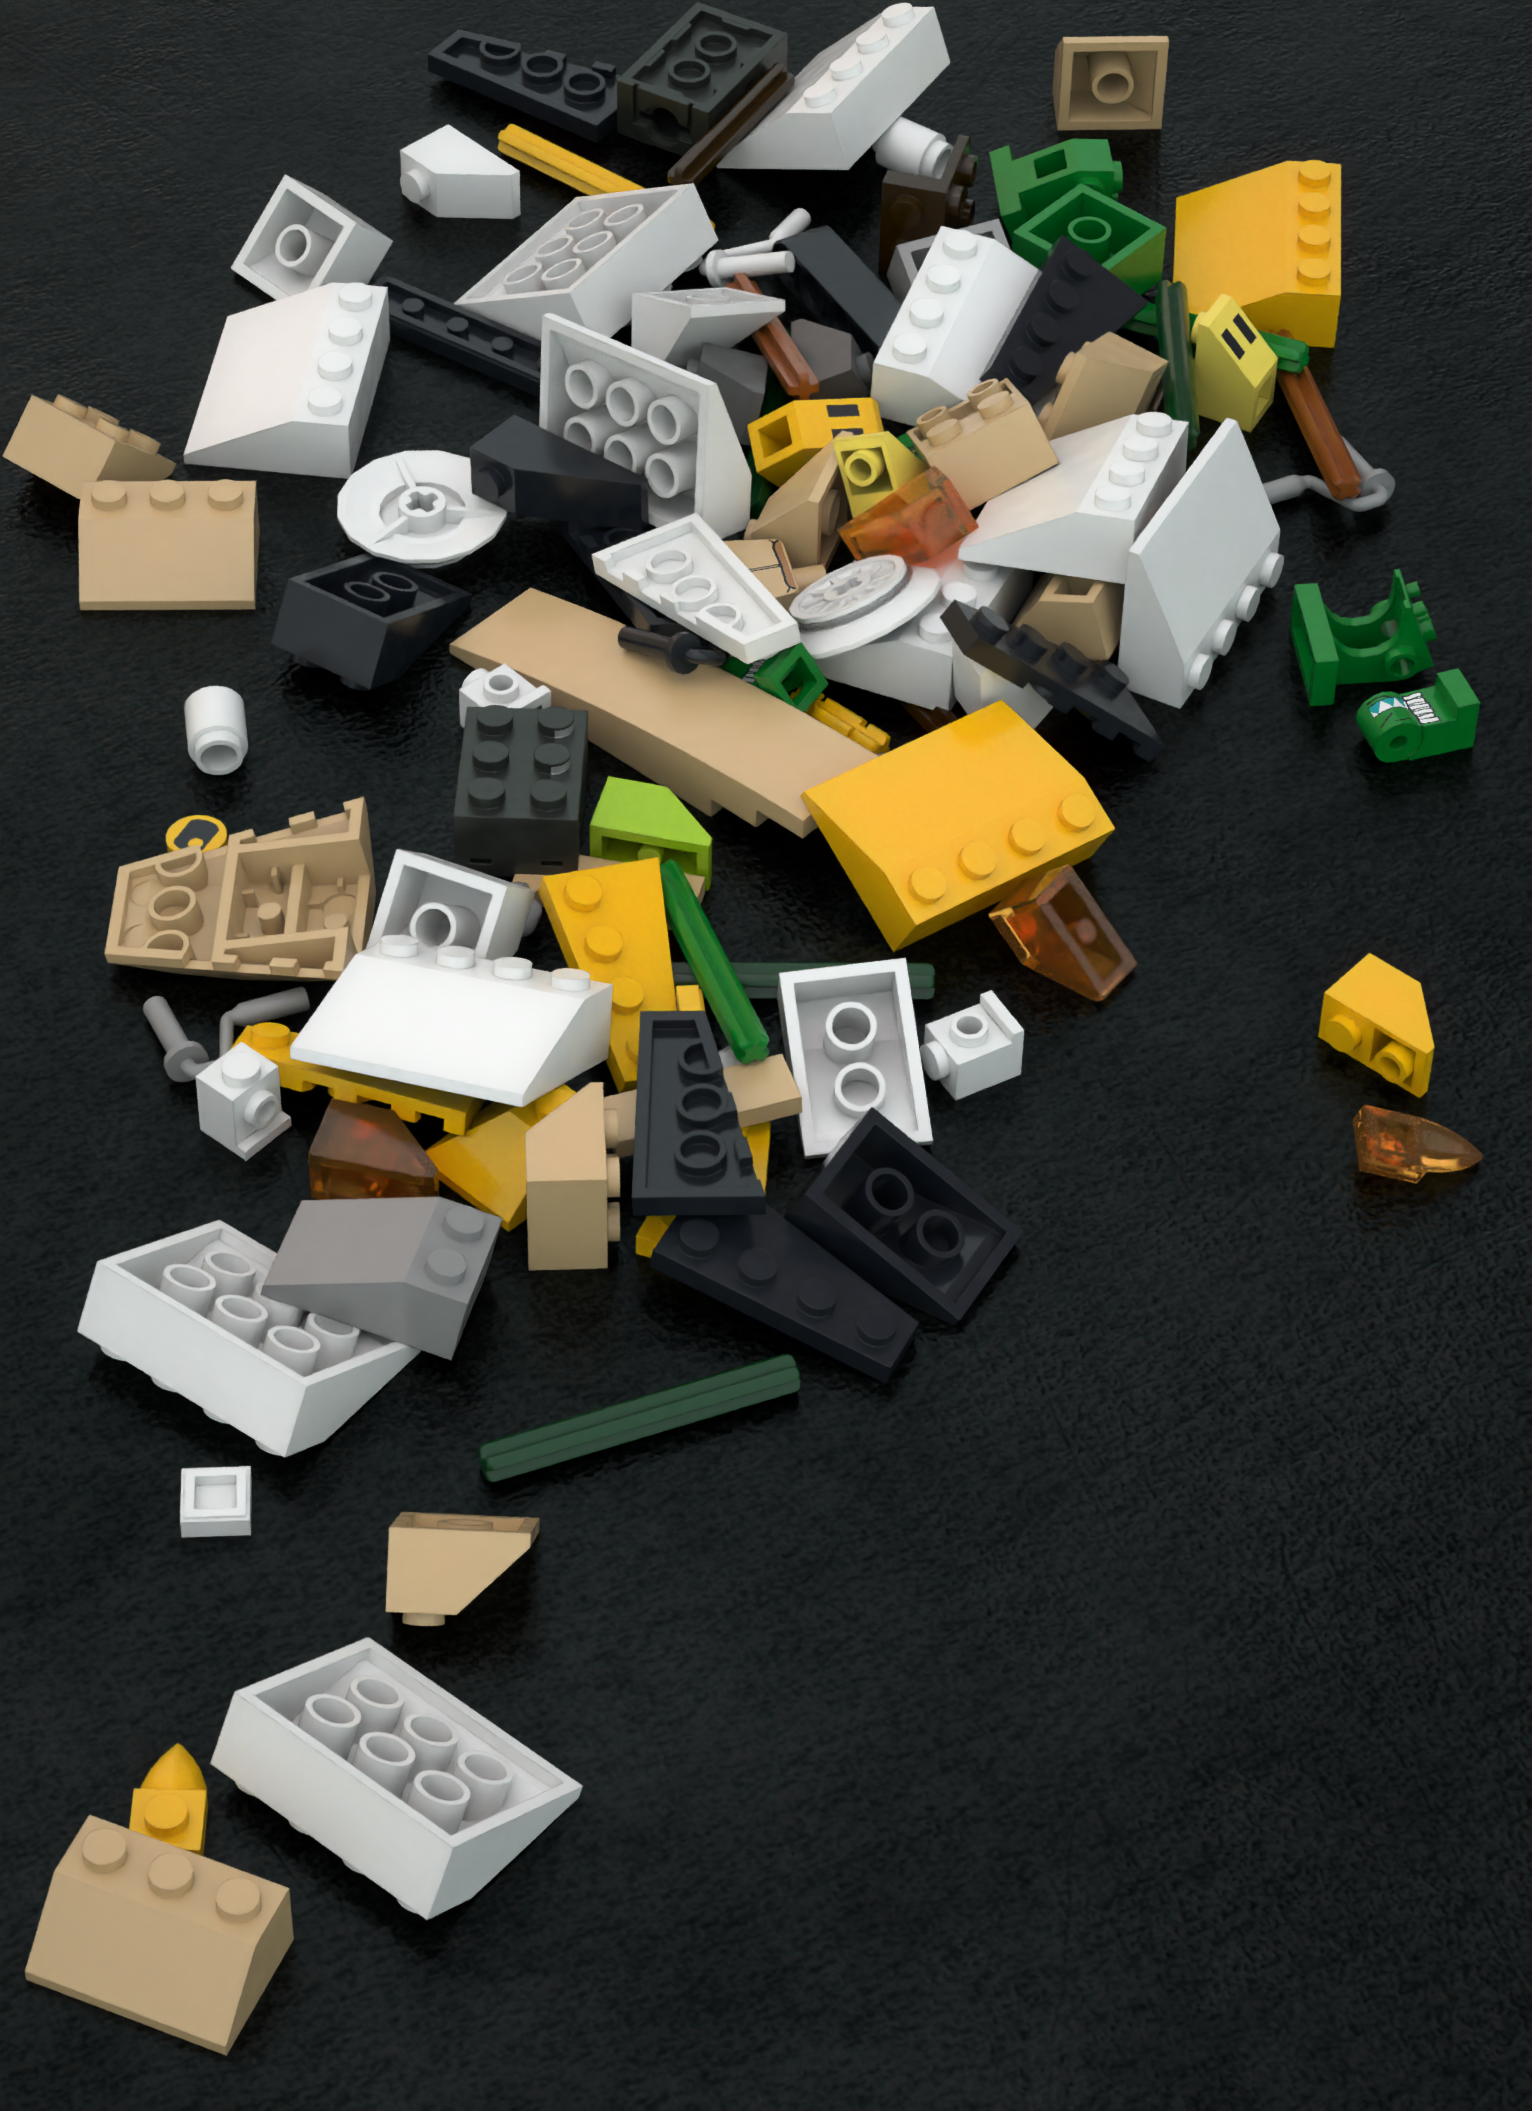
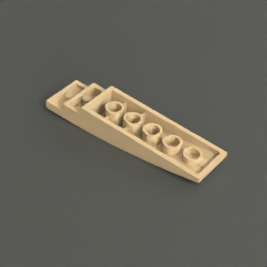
M529 588L450 643V653L475 669L483 668L490 672L505 663L534 687L546 686L551 690V707L588 711L589 741L657 784L667 786L676 796L710 817L724 807L754 827H758L770 818L803 839L816 829L818 825L801 799V794L816 785L879 757L806 713L716 666L699 664L691 673L682 675L671 671L667 667L665 660L621 648L618 643V634L627 625L533 588Z

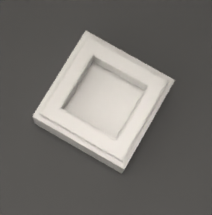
M251 1466L181 1469L180 1527L182 1538L251 1535Z

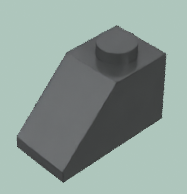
M804 319L791 322V339L815 374L820 385L819 392L810 394L809 400L871 397L874 358L869 352L862 353L852 334Z
M703 342L699 360L688 358L686 371L717 383L739 443L751 446L747 425L759 419L765 394L768 362L762 355Z

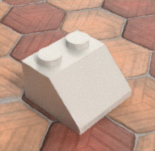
M285 174L231 269L275 300L332 282H359L368 285L393 240L325 194Z
M396 849L366 949L379 943L380 938L383 936L407 935L418 939V946L437 950L444 946H463L473 949L475 957L492 961L502 957H513L518 950L536 891L428 854Z

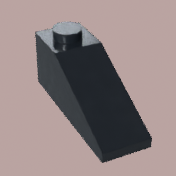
M516 415L510 417L470 447L472 494L515 515L643 530L649 525L647 478Z

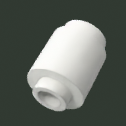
M899 116L876 140L872 148L876 152L877 164L896 172L941 179L954 146L946 142L944 135Z
M208 686L195 691L188 697L184 705L188 753L192 760L196 762L198 768L205 773L212 775L231 773L241 765L248 751L243 699L234 690L223 686Z

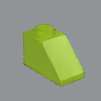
M608 776L589 825L590 856L624 863L659 857V863L663 864L671 859L680 864L684 873L705 877V890L709 891L712 883V838L667 786Z

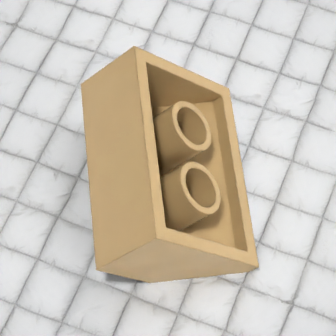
M223 479L218 481L104 480L101 482H82L78 517L80 610L255 609L260 539L256 481Z
M89 1815L53 1873L25 1969L26 1980L227 2056L294 1940L290 1890L288 1887Z

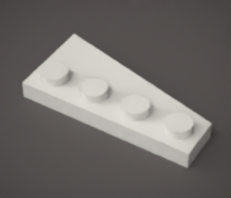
M697 512L591 554L597 575L746 664L759 659L773 657L779 651L801 643L798 623Z

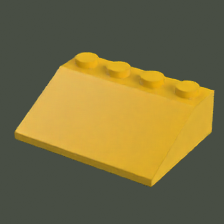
M1308 160L1305 162L1285 161L1177 197L1175 207L1173 283L1181 281L1185 284L1189 312L1197 315L1201 311L1208 312L1222 293L1233 297L1257 330L1264 332L1271 330L1274 333H1278L1280 330L1286 329L1290 331L1294 339L1304 341L1310 347L1334 348L1341 299V164L1325 163L1319 160Z
M1002 699L804 791L800 796L893 953L1091 857L1115 830L1085 778Z

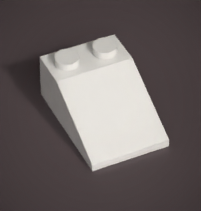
M906 958L779 973L777 1000L787 1066L802 1096V1113L796 1114L804 1159L827 1157L839 1140L871 1107L876 1109L919 1146L932 1144L933 1137Z

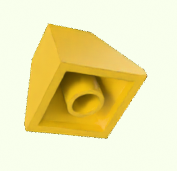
M562 1084L523 1107L494 1101L478 1112L465 1136L449 1133L418 1155L419 1165L480 1211L503 1218L501 1227L510 1232L527 1219L525 1132L576 1092L567 1085Z

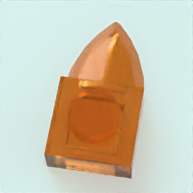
M1364 1104L1352 1119L1359 1170L1363 1172L1418 1183L1426 1172L1444 1173L1458 1171L1471 1167L1483 1159L1482 1153L1463 1137L1438 1123L1422 1117Z

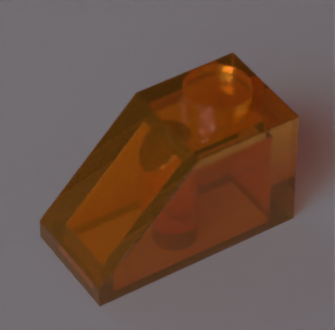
M933 466L838 528L837 531L856 561L873 556L891 554L902 557L906 567L930 560L979 528L951 480L937 467Z
M1070 864L1023 879L988 914L1023 965L1094 1001L1105 999L1138 964Z
M331 1099L308 1152L311 1198L332 1200L439 1197L437 1167L394 1110L374 1107L369 1104Z

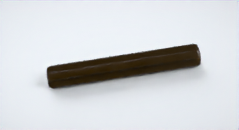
M778 63L771 69H768L668 171V182L673 185L694 183L696 187L794 86L795 77L787 71L786 65Z

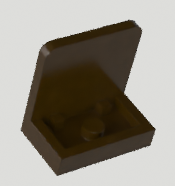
M958 136L941 179L887 170L882 182L878 272H888L896 245L937 235L941 226L953 229L972 226L975 214V200L967 199L968 187L972 188L975 182L978 156L970 154V136Z

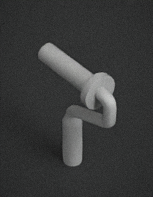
M1341 436L1362 478L1359 483L1361 492L1357 496L1358 498L1353 499L1347 496L1339 501L1331 495L1325 481L1311 475L1299 476L1293 474L1263 483V487L1271 505L1298 497L1306 489H1311L1352 511L1362 512L1383 505L1394 492L1395 480L1387 470L1381 468L1373 469L1351 444Z
M301 986L241 1002L232 1010L226 1012L220 1019L219 1058L227 1053L234 1044L235 1025L243 1027L247 1025L253 1026L258 1023L308 1011L310 1004L305 988ZM153 996L144 1003L143 1012L167 1053L164 1057L163 1065L168 1076L177 1082L196 1080L195 1076L216 1060L209 1061L204 1047L198 1042L188 1040L166 999L161 996Z

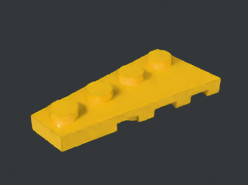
M659 857L543 876L538 889L568 968L588 972L590 980L613 984L609 1057L606 1059V1062L619 1093L637 1089L640 1011H677Z
M264 1022L254 1026L247 1025L230 1048L231 1050L242 1041L272 1061L279 1068V1081L282 1087L304 1092L313 1089L317 1084L328 1087V1093L333 1097V1101L354 1107L371 1100L391 1104V1117L413 1123L421 1119V1113L444 1119L443 1131L460 1136H465L485 1102V1099L290 1059V1046L299 1033L290 1032L287 1026L279 1023Z

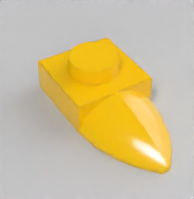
M177 1743L161 1756L150 1769L141 1788L134 1789L129 1829L203 1856L208 1815L207 1787L196 1761L181 1744Z

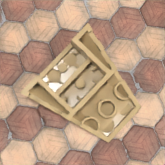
M360 797L343 802L345 812L316 820L314 811L288 818L290 828L255 837L253 829L229 835L227 846L203 853L199 844L120 866L105 948L107 962L175 974L237 980L337 981L354 955L366 949L373 925L376 885L365 798Z

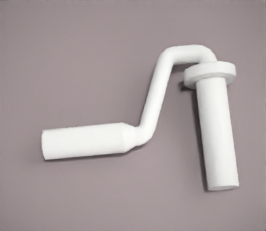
M803 208L795 209L770 233L769 240L725 250L710 251L699 265L700 273L703 276H707L712 287L719 288L729 283L736 273H745L747 277L793 272L795 268L793 253L791 251L772 252L773 244L777 240L803 232L810 225V214Z

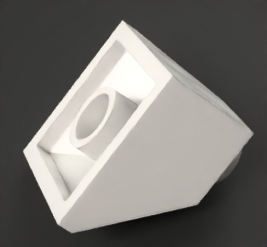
M728 287L632 294L631 347L686 370L688 358L699 360L703 342L727 348L733 347L785 311V300Z

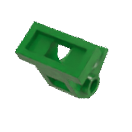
M1070 139L1016 160L1009 145L989 152L1000 214L1011 240L1016 229L1080 183L1117 202L1118 193H1122L1121 161H1112L1108 139Z
M1394 569L1391 593L1388 600L1375 604L1370 611V615L1356 618L1340 617L1331 612L1322 601L1318 583L1294 585L1289 630L1310 706L1333 705L1336 685L1405 680L1420 671L1434 666L1427 645L1428 642L1437 640L1427 607L1424 606L1423 600L1413 603L1411 599L1421 595L1417 581L1405 584L1400 569Z

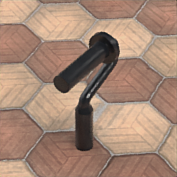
M628 625L624 626L618 634V643L621 648L665 660L667 667L671 671L682 675L691 673L699 664L721 666L731 655L709 641L700 642L696 635L687 632H679L672 637Z

